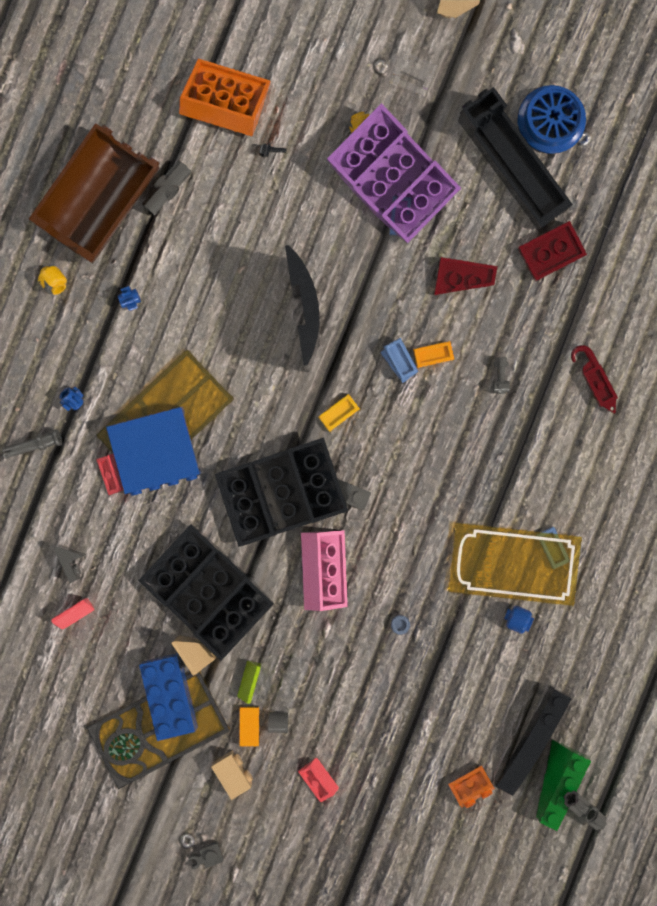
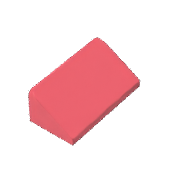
M114 453L96 459L108 495L124 491Z
M85 598L54 617L51 621L60 629H65L94 611V607L89 599Z
M318 758L313 759L298 771L320 802L334 796L339 789Z

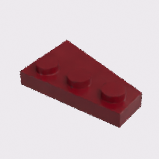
M440 257L434 295L493 286L498 266Z

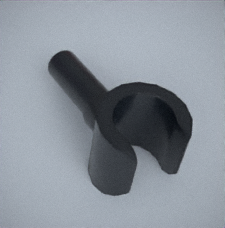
M262 144L259 155L269 157L270 152L286 153V148Z

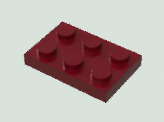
M570 221L518 247L535 282L587 255Z

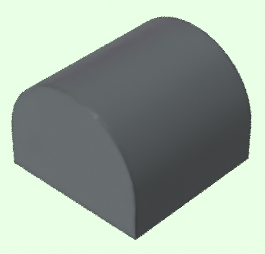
M269 712L268 733H288V713Z

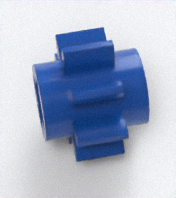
M129 286L122 288V294L118 295L122 308L127 307L129 311L137 309V303L141 302L137 289L132 290Z
M67 387L61 392L59 396L61 401L59 403L67 411L71 408L77 410L83 404L84 400L82 397L84 395L76 387L73 389Z

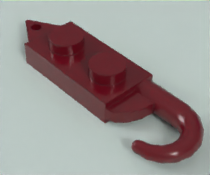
M586 345L576 346L571 352L572 362H576L575 356L577 352L583 351L586 354L589 362L583 366L582 375L599 407H603L615 414L616 399L618 397L601 364H599L590 347Z

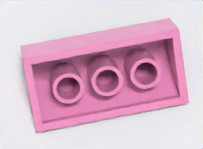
M344 530L301 533L304 610L324 611L348 607Z

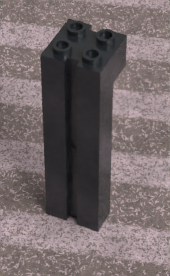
M494 87L490 90L486 88L478 94L479 98L476 101L472 102V100H469L462 106L463 109L460 112L458 122L539 231L556 217L567 211L573 204L505 113L508 105Z

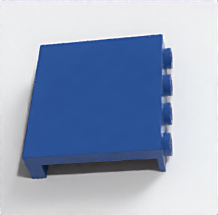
M183 407L106 427L125 494L130 493L131 496L141 494L142 489L149 488V491L160 489L161 484L167 483L168 486L178 484L179 480L186 478V481L198 478L197 475L201 473V470H199Z

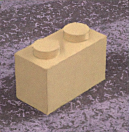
M233 750L214 761L211 766L231 800L252 787L253 780L250 772L244 770L239 754H235Z

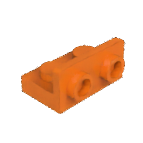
M482 765L448 784L461 808L473 806L476 803L475 800L480 797L483 799L493 794L492 790L495 789Z

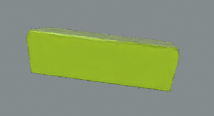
M250 660L246 662L237 695L238 698L247 704L251 703L261 668V663Z

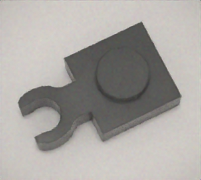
M218 841L201 847L199 849L200 854H192L188 858V861L192 859L197 861L196 864L191 866V869H196L203 863L205 868L224 862V856Z

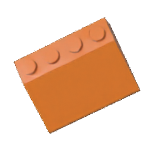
M198 58L180 96L179 114L253 136L271 81Z

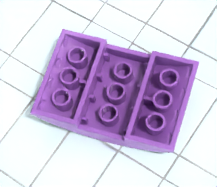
M381 103L327 158V161L357 197L385 225L391 228L406 243H409L461 187L436 161H433L407 134L408 131ZM393 196H397V198L392 202ZM404 197L412 198L410 208H407L408 201H401ZM396 206L395 220L393 222L391 220V211Z

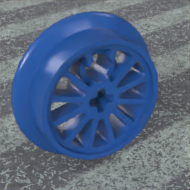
M557 85L542 86L529 93L521 103L517 118L518 128L527 143L535 150L548 154L561 153L573 147L582 137L586 126L585 109L580 99L569 89ZM553 97L559 99L556 106L554 105ZM543 98H549L550 106L545 102ZM539 102L544 109L536 107L534 104ZM562 108L569 109L570 115L565 116L566 114L563 113ZM532 111L542 114L543 116L532 117ZM543 120V123L537 128L534 126L533 122ZM563 123L573 126L572 131H569ZM544 126L548 127L545 135L539 132ZM558 126L564 132L565 136H559ZM551 128H554L555 138L548 137Z

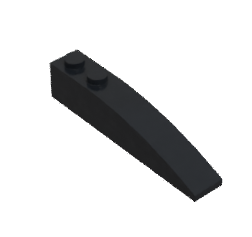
M550 685L498 780L497 788L512 796L518 790L541 755L572 700L566 693Z

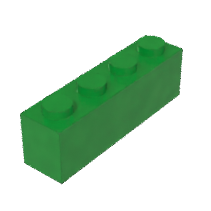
M552 739L536 817L541 824L558 831L568 810V807L564 804V796L567 792H572L573 790L577 792L591 760L586 755Z

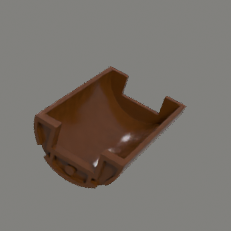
M96 123L29 217V220L92 264L159 170L160 164L152 157L148 159L140 152L134 153L131 151L133 148L125 142L121 144L112 136L113 131L107 126L102 125L101 127Z

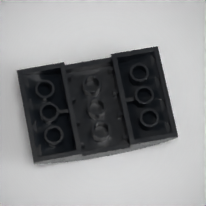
M286 245L285 250L293 298L301 297L305 325L298 326L304 369L305 372H309L317 354L320 338L318 298L313 280L305 264L298 254L289 245Z
M324 437L215 474L238 547L348 512Z
M192 524L186 528L138 580L165 607H168L220 661L227 656L274 605V602L232 559Z

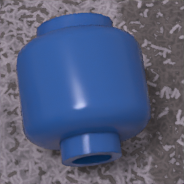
M518 605L514 606L512 610L508 608L504 617L507 620V628L519 634H523L525 631L528 632L534 620L531 611Z

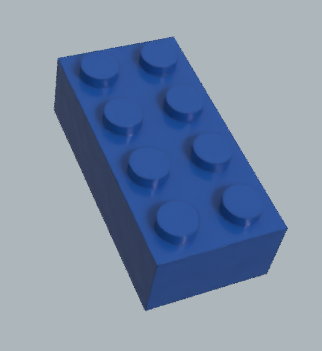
M176 653L143 661L139 667L157 741L195 732L198 725L183 662L179 654Z

